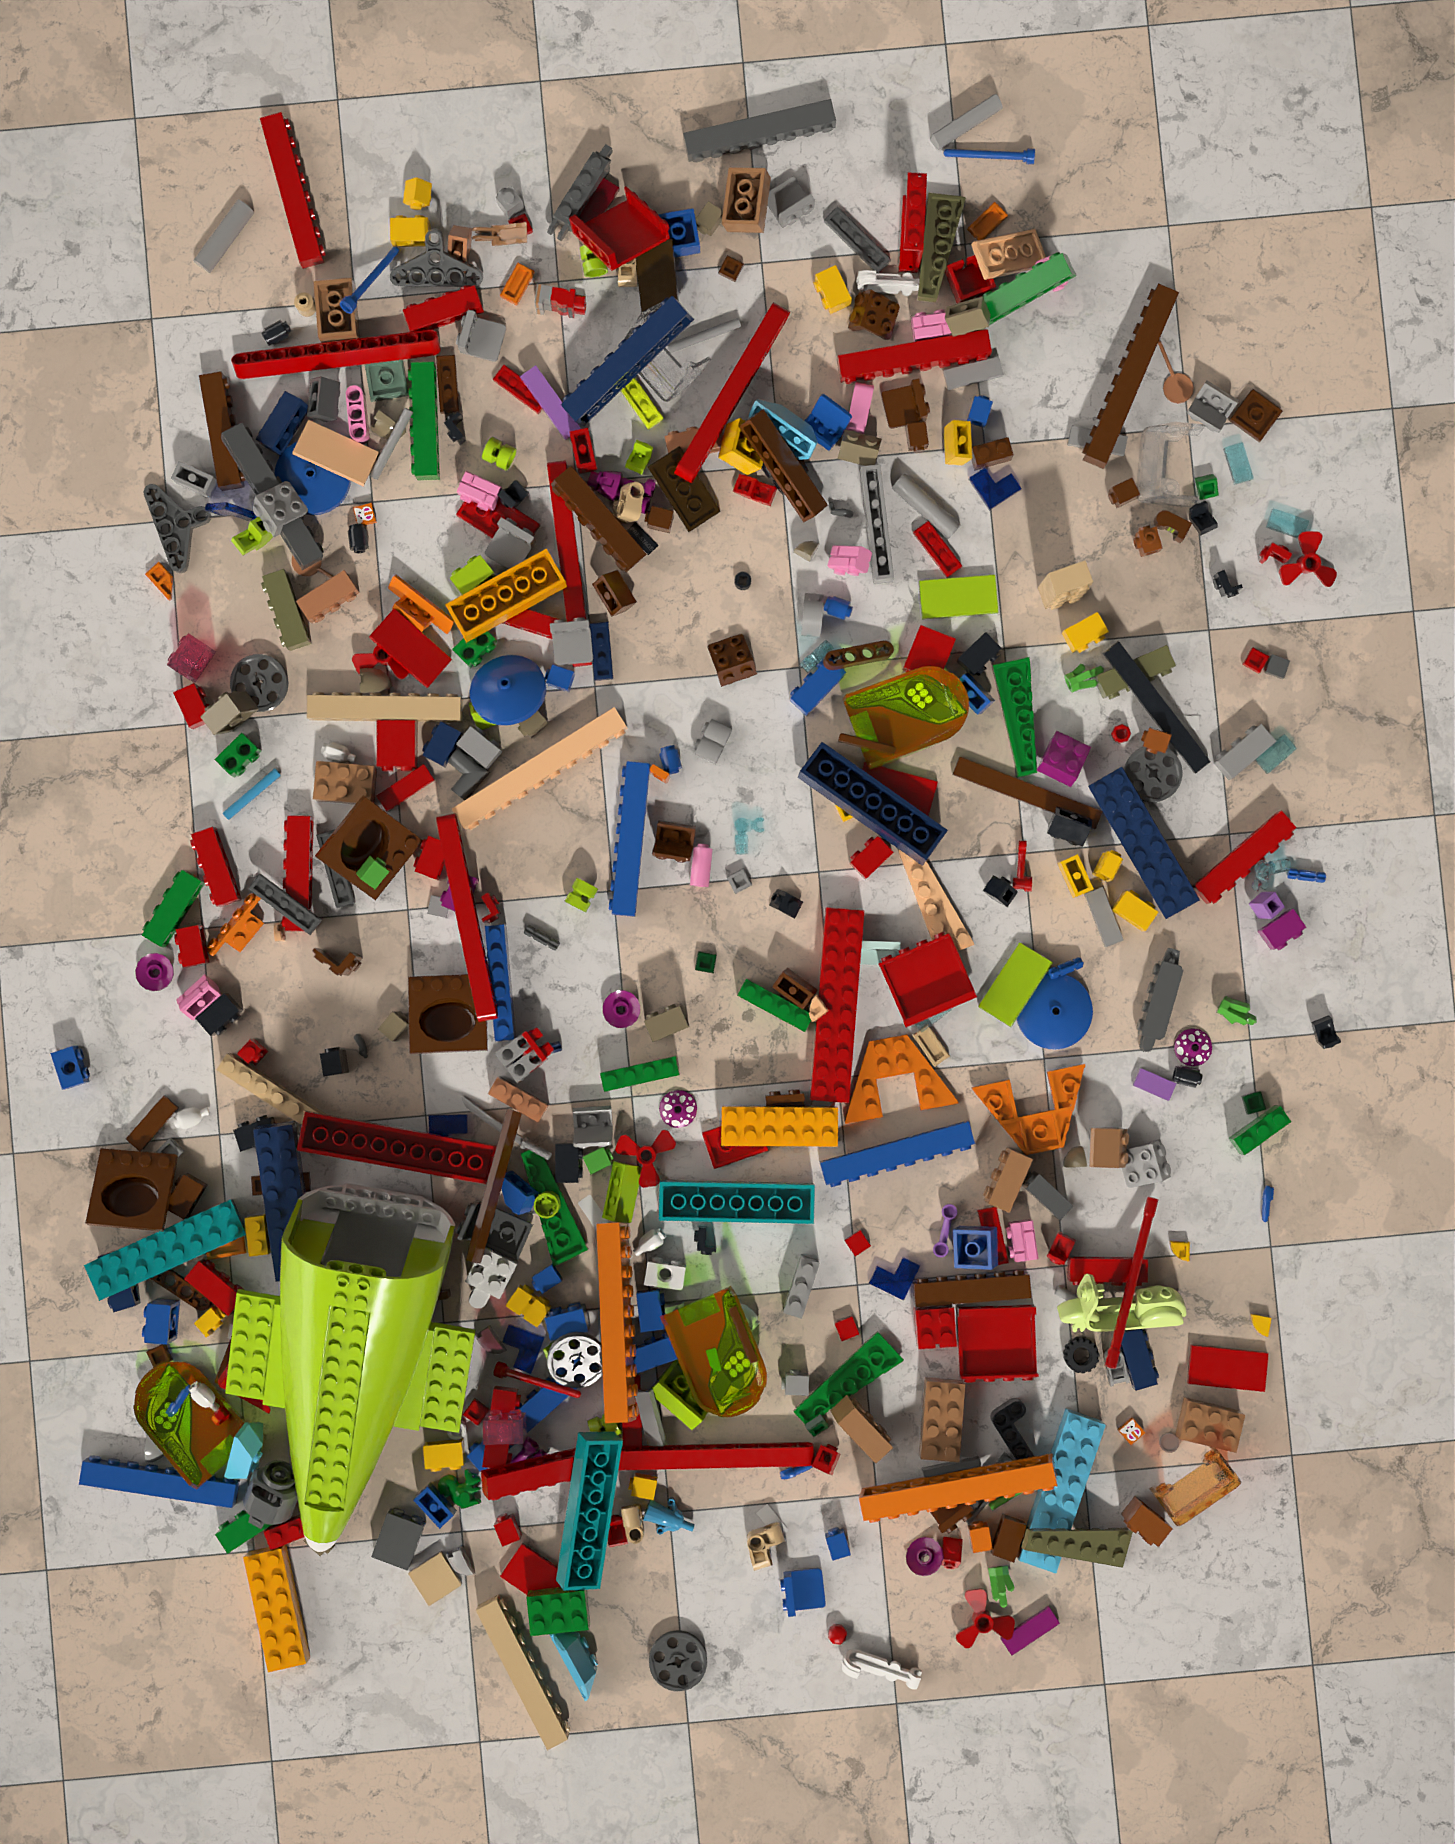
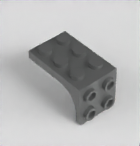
M476 1200L467 1206L464 1213L467 1217L465 1221L463 1220L457 1229L456 1233L459 1234L457 1239L471 1241L482 1201ZM496 1208L486 1247L518 1260L533 1224Z

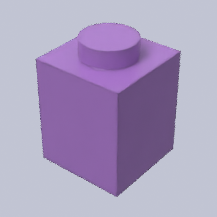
M1261 892L1249 903L1258 919H1273L1285 907L1276 892Z

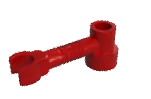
M1019 841L1017 878L1013 877L1012 887L1024 889L1025 892H1032V877L1025 876L1027 841Z

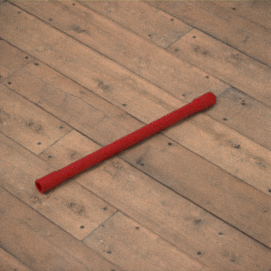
M1147 1197L1136 1248L1111 1346L1104 1365L1108 1368L1116 1369L1126 1323L1152 1221L1159 1201L1153 1197Z

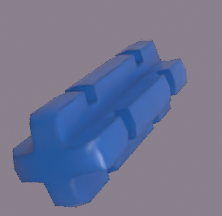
M1290 868L1287 872V878L1324 883L1326 873H1316V871L1301 869L1298 871V869Z
M1077 957L1073 961L1070 960L1057 965V968L1055 966L1049 968L1047 973L1050 979H1055L1073 972L1074 969L1082 968L1084 962L1080 957Z

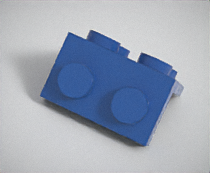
M822 394L811 414L804 421L812 426L818 444L830 451L841 439L852 419V415L831 398Z
M820 1568L783 1572L784 1579H780L781 1591L786 1593V1599H782L783 1610L788 1611V1617L796 1616L795 1611L825 1607L823 1575Z

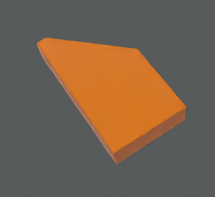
M158 562L145 575L171 601L173 576Z

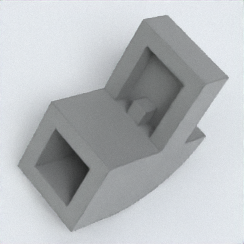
M805 593L801 636L820 637L824 604L823 594Z

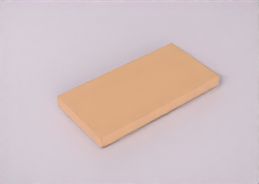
M1036 229L978 240L971 244L984 280L1032 270L1036 261L1046 258Z
M308 420L293 450V455L364 487L379 452Z

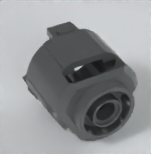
M274 1460L267 1463L265 1467L253 1471L243 1499L244 1508L250 1515L249 1523L262 1529L264 1524H281L290 1519L298 1500L292 1465L285 1461Z

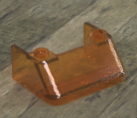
M1209 1447L1211 1450L1204 1454L1203 1464L1173 1485L1162 1483L1156 1489L1153 1487L1149 1488L1164 1512L1176 1526L1185 1524L1241 1484L1237 1474L1216 1448Z

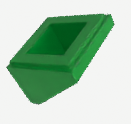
M1214 474L1195 478L1200 500L1219 496L1217 477Z

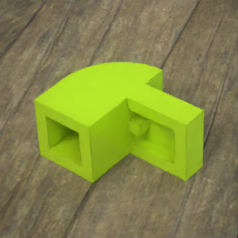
M257 517L250 521L248 529L232 537L231 542L242 555H245L254 549L259 550L273 536L270 532L266 531L260 517Z

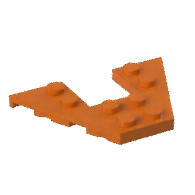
M906 1034L868 1042L844 1122L848 1124L883 1117L876 1079L908 1073L914 1074L920 1110L959 1103Z
M1085 1064L1047 1071L1054 1109L1018 1117L1010 1080L971 1088L1025 1155L1064 1147Z

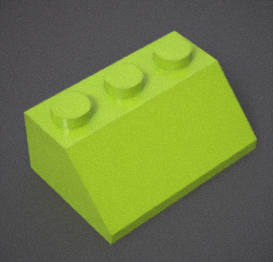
M674 1360L657 1379L651 1389H653L655 1399L693 1430L704 1420L709 1411L696 1402L678 1360ZM710 1386L715 1401H717L713 1388Z

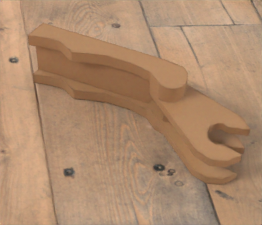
M527 222L492 225L491 228H472V231H475V233H491V236H473L472 240L492 241V246L527 243Z

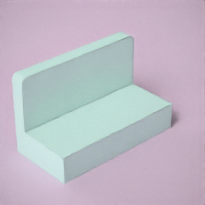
M862 941L860 963L878 965L882 962L881 958L899 955L898 951L900 950L901 942Z

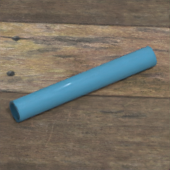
M274 768L226 809L223 815L230 820L279 778L281 774Z

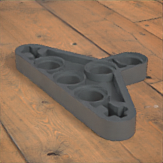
M432 228L428 230L425 236L426 252L395 267L389 277L395 286L463 287L475 285L476 287L483 280V272L479 268L445 252L443 233L439 229ZM431 233L438 234L439 242L432 243L429 240V235ZM433 252L438 253L441 260L433 262L430 254ZM407 271H410L409 277H402L400 281H398L397 277H394L397 272H400L401 276H406ZM463 271H467L466 276H472V273L475 272L476 276L480 278H477L476 281H473V278H467L466 282H464L465 275ZM420 272L423 279L419 282L415 281L412 274ZM439 272L442 279L436 282L432 279L431 274ZM458 272L461 276L460 281H453L450 274Z
M149 484L144 488L143 493L167 560L172 570L176 573H184L189 566L193 529L209 523L211 513L204 506L184 511L157 485ZM152 489L157 491V493H155V497L158 500V502H155L154 498L151 495H149L151 494ZM158 506H163L165 510L161 516H156L155 509ZM202 510L206 511V518L198 520L197 513ZM183 517L189 519L186 527L179 525V520ZM164 524H170L171 530L169 533H162L161 528ZM172 541L177 543L175 551L168 550V544ZM175 555H177L178 559L181 562H183L181 564V568L175 566L177 564V560L174 557Z

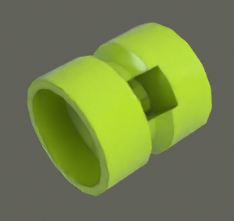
M585 245L581 246L579 249L581 260L584 261L582 264L584 276L591 278L607 274V266Z
M492 436L483 450L482 459L491 464L495 462L497 467L507 471L515 458L517 448L509 444L503 445L501 440Z
M576 878L572 885L573 891L568 893L564 902L586 913L591 904L589 900L595 897L598 888Z
M553 1191L542 1192L534 1201V1210L542 1218L553 1217L561 1207L560 1197Z
M604 1413L602 1418L596 1416L587 1420L590 1432H615L617 1435L622 1434L619 1423H605Z

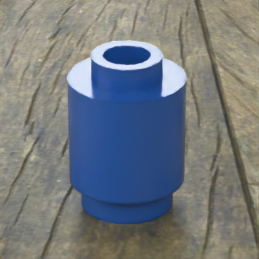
M828 596L823 611L845 620L846 617H850L853 607L850 606V601L836 596Z
M675 745L661 748L659 755L663 770L670 775L678 773L679 769L682 768L678 749L675 748Z

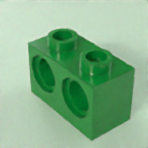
M487 631L467 643L463 638L452 650L470 668L472 666L476 667L483 660L481 657L486 652L489 654L495 649L497 640ZM487 636L488 640L485 644L481 645L478 643L479 637ZM468 649L474 650V655L471 658L465 657V652Z
M241 733L214 760L230 776L235 778L236 776H241L246 771L245 767L250 762L254 763L260 757L259 753L262 750L247 735ZM249 745L250 752L244 755L242 749L244 746ZM235 758L237 764L235 767L230 768L229 761Z

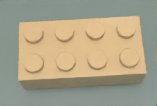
M1086 560L1047 574L1038 587L1045 609H1058L1068 601L1069 604L1075 603L1089 590L1093 580Z

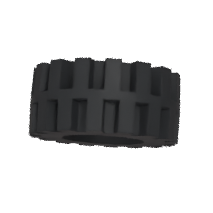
M1075 1337L1073 1340H1069V1343L1065 1345V1350H1063V1358L1067 1366L1071 1370L1082 1374L1091 1372L1093 1368L1095 1369L1100 1357L1097 1346L1091 1340L1084 1337ZM1079 1347H1084L1089 1352V1358L1084 1363L1076 1362L1073 1357L1074 1351Z

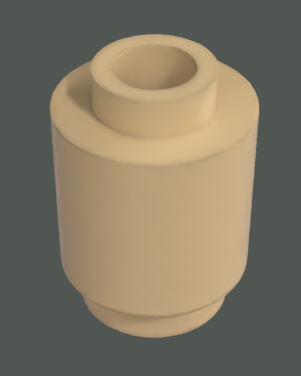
M303 292L295 297L294 305L302 316L310 317L316 312L315 302L310 294Z

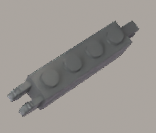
M605 144L600 153L597 151L596 153L592 152L554 213V219L547 230L548 234L552 235L557 226L560 225L562 229L558 233L557 239L562 241L568 231H572L569 218L573 215L579 218L603 178H606L610 171L611 159L609 158L613 153L610 146Z
M1167 948L1162 961H1159L1158 964L1155 963L1152 974L1155 976L1153 982H1150L1148 985L1147 993H1149V997L1143 1003L1142 1011L1144 1014L1142 1019H1139L1136 1028L1139 1030L1138 1035H1142L1139 1047L1143 1052H1150L1155 1040L1163 1039L1167 1031L1184 971L1178 965L1180 951Z

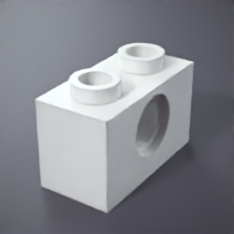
M652 1257V1260H648L644 1285L683 1290L686 1265H682V1261L671 1260V1263L663 1262L664 1259ZM667 1268L670 1270L671 1275L668 1278H663L660 1275V1271Z

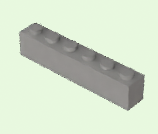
M881 465L861 466L860 476L869 550L872 552L873 583H890L894 580Z

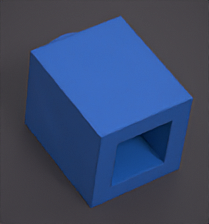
M975 396L967 421H971L972 425L985 428L993 401H990L986 396Z
M552 665L551 669L548 668L545 674L547 685L570 692L575 677L574 671Z
M550 1264L533 1275L532 1285L537 1292L540 1290L543 1294L562 1282L563 1278L557 1268Z
M835 1527L828 1530V1533H825L832 1561L851 1555L843 1528Z

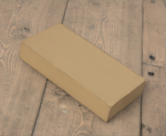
M926 1025L912 1035L934 1067L950 1057L929 1025Z

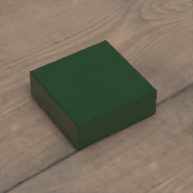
M698 951L695 970L714 974L717 955Z
M1261 1091L1241 1096L1246 1115L1266 1110Z
M820 1414L805 1424V1427L815 1437L829 1428V1425Z

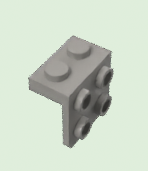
M790 177L769 191L767 206L782 228L792 225L798 218L809 214L814 209L815 199L811 194L806 195L795 177Z
M468 310L467 314L462 317L461 326L463 329L461 334L458 333L456 345H458L460 353L496 362L506 332L505 325L477 318L475 311Z
M1206 381L1192 402L1187 414L1194 421H1199L1206 425L1210 431L1219 433L1239 400L1211 382Z
M288 481L256 495L252 506L254 514L260 517L264 528L273 537L280 535L283 525L308 512V508Z
M501 517L497 523L499 529L485 550V555L503 567L510 569L526 559L536 540L530 530L526 528L522 530L516 526L517 523L510 518L505 520Z
M575 618L573 622H566V620L560 619L550 624L556 665L589 663L593 661L589 620Z
M611 1106L573 1108L574 1147H606L612 1144L613 1119Z
M1161 1140L1126 1149L1128 1162L1126 1167L1122 1168L1127 1187L1132 1188L1163 1182L1171 1177V1168L1166 1161V1150Z

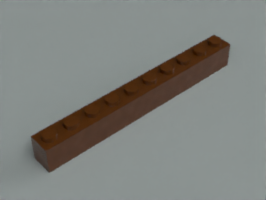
M1159 283L1155 289L1151 288L1147 300H1150L1148 306L1144 305L1140 317H1143L1141 323L1137 322L1133 330L1135 337L1133 340H1129L1125 349L1128 351L1126 358L1122 357L1118 368H1121L1119 375L1115 374L1111 385L1114 387L1105 396L1104 402H1106V406L1104 409H1100L1096 418L1099 422L1097 426L1093 425L1089 434L1092 439L1090 443L1086 442L1082 453L1085 454L1083 461L1102 469L1105 468L1178 297V291Z

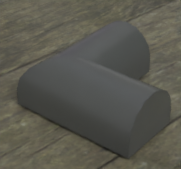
M458 748L448 760L449 764L463 774L451 790L465 801L490 772L461 748Z

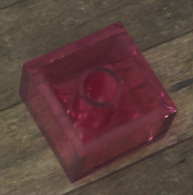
M188 633L187 636H183L179 641V647L176 652L170 654L167 666L196 683L216 651Z
M513 1409L509 1411L510 1413H502V1410H491L490 1413H487L483 1419V1445L523 1444L527 1436L526 1412H521L520 1409Z

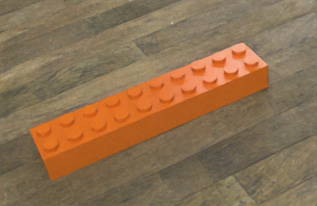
M627 1223L596 1224L604 1415L605 1423H623L636 1420V1416L639 1415L638 1404H635L638 1386L634 1382V1376H637V1366L634 1364L633 1356H636V1346L633 1344L635 1326L632 1325L634 1306L631 1305L633 1286L630 1285V1277H632L633 1271L632 1266H629L632 1250L631 1246H628L631 1230Z
M1051 1453L927 1478L921 1477L862 1488L859 1502L863 1520H869L870 1523H874L884 1517L895 1519L900 1517L901 1514L906 1513L908 1516H912L923 1510L934 1512L939 1507L951 1509L961 1503L972 1505L977 1503L978 1500L983 1499L985 1502L995 1500L996 1497L1004 1496V1498H1011L1016 1493L1022 1492L1024 1495H1028L1038 1489L1050 1491L1057 1486V1473L1053 1454Z

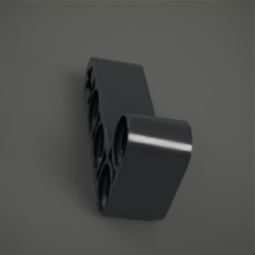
M1011 1398L991 1412L990 1419L1016 1460L1035 1457L1014 1425V1422L1025 1415L1026 1407L1020 1399ZM1014 1404L1021 1405V1409L1018 1412L1011 1411ZM999 1414L1005 1416L1004 1421L1001 1423L995 1422V1418ZM1014 1431V1438L1007 1439V1432ZM1024 1447L1026 1452L1021 1456L1017 1455V1449Z

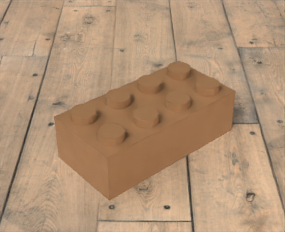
M925 1377L919 1445L920 1459L960 1462L965 1383L963 1380Z

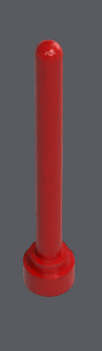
M498 1361L495 1365L493 1372L495 1377L502 1379L508 1376L575 1398L581 1396L579 1390L512 1370L506 1363Z

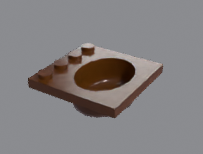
M363 795L316 853L315 857L376 901L423 840ZM369 856H372L374 859L377 857L387 863L385 867L390 871L376 889L369 886L356 874Z
M468 974L408 977L410 1054L488 1051L487 1021L478 1022Z
M100 1148L85 1223L92 1226L164 1232L178 1156L176 1154Z

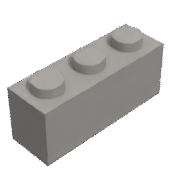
M1262 724L1257 727L1255 725L1251 726L1245 731L1247 735L1243 739L1238 737L1230 744L1232 746L1230 750L1226 751L1224 749L1216 756L1218 760L1214 764L1228 780L1233 779L1277 742Z
M800 1255L784 1304L783 1313L802 1319L818 1271L819 1260Z

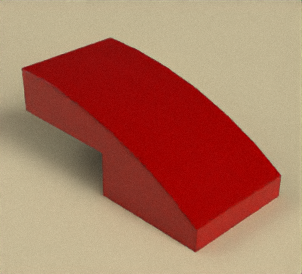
M740 473L733 492L770 507L777 491L775 486L759 482L756 478Z

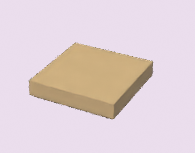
M442 1551L408 1573L428 1606L462 1585V1582Z

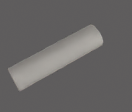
M992 95L933 133L930 141L934 147L940 150L1002 110L1003 106L998 95Z
M238 199L193 261L208 273H211L252 217L254 211Z
M903 474L893 485L892 489L922 517L929 521L946 539H949L961 526L955 518L908 475Z

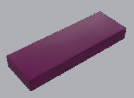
M1047 1606L1015 1627L1013 1637L1010 1640H1005L1002 1637L1000 1639L1011 1656H1013L1059 1625L1060 1622L1050 1607Z

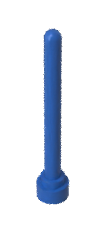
M1027 148L1023 152L945 149L943 152L945 157L1022 160V162L1034 165L1035 149Z
M395 246L388 252L352 295L345 296L341 300L340 307L346 313L351 314L357 308V300L399 253L398 247Z

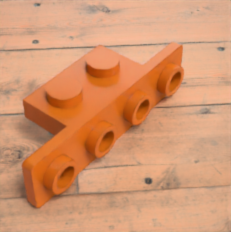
M398 575L392 577L388 589L400 598L394 603L392 609H396L421 632L432 623L446 634L451 631L455 623L452 617Z
M250 893L245 898V903L241 908H237L234 911L232 919L225 923L217 937L212 938L208 943L207 951L211 956H214L225 942L238 952H241L264 925L260 918L251 913V910L260 901V897Z

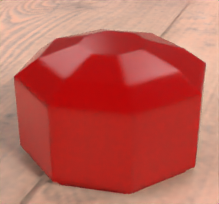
M1123 724L1115 726L1111 732L1113 741L1119 744L1128 741L1131 735L1129 727Z
M221 1407L214 1412L211 1420L215 1425L219 1426L230 1417L231 1412L226 1407Z
M834 1624L829 1628L828 1638L832 1644L841 1645L846 1641L847 1631L843 1625Z

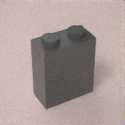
M1035 1171L1026 1174L1022 1187L1057 1219L1061 1220L1073 1208V1205L1040 1174Z
M390 1509L386 1515L371 1557L408 1571L426 1522L420 1516L404 1514L405 1512L401 1509Z

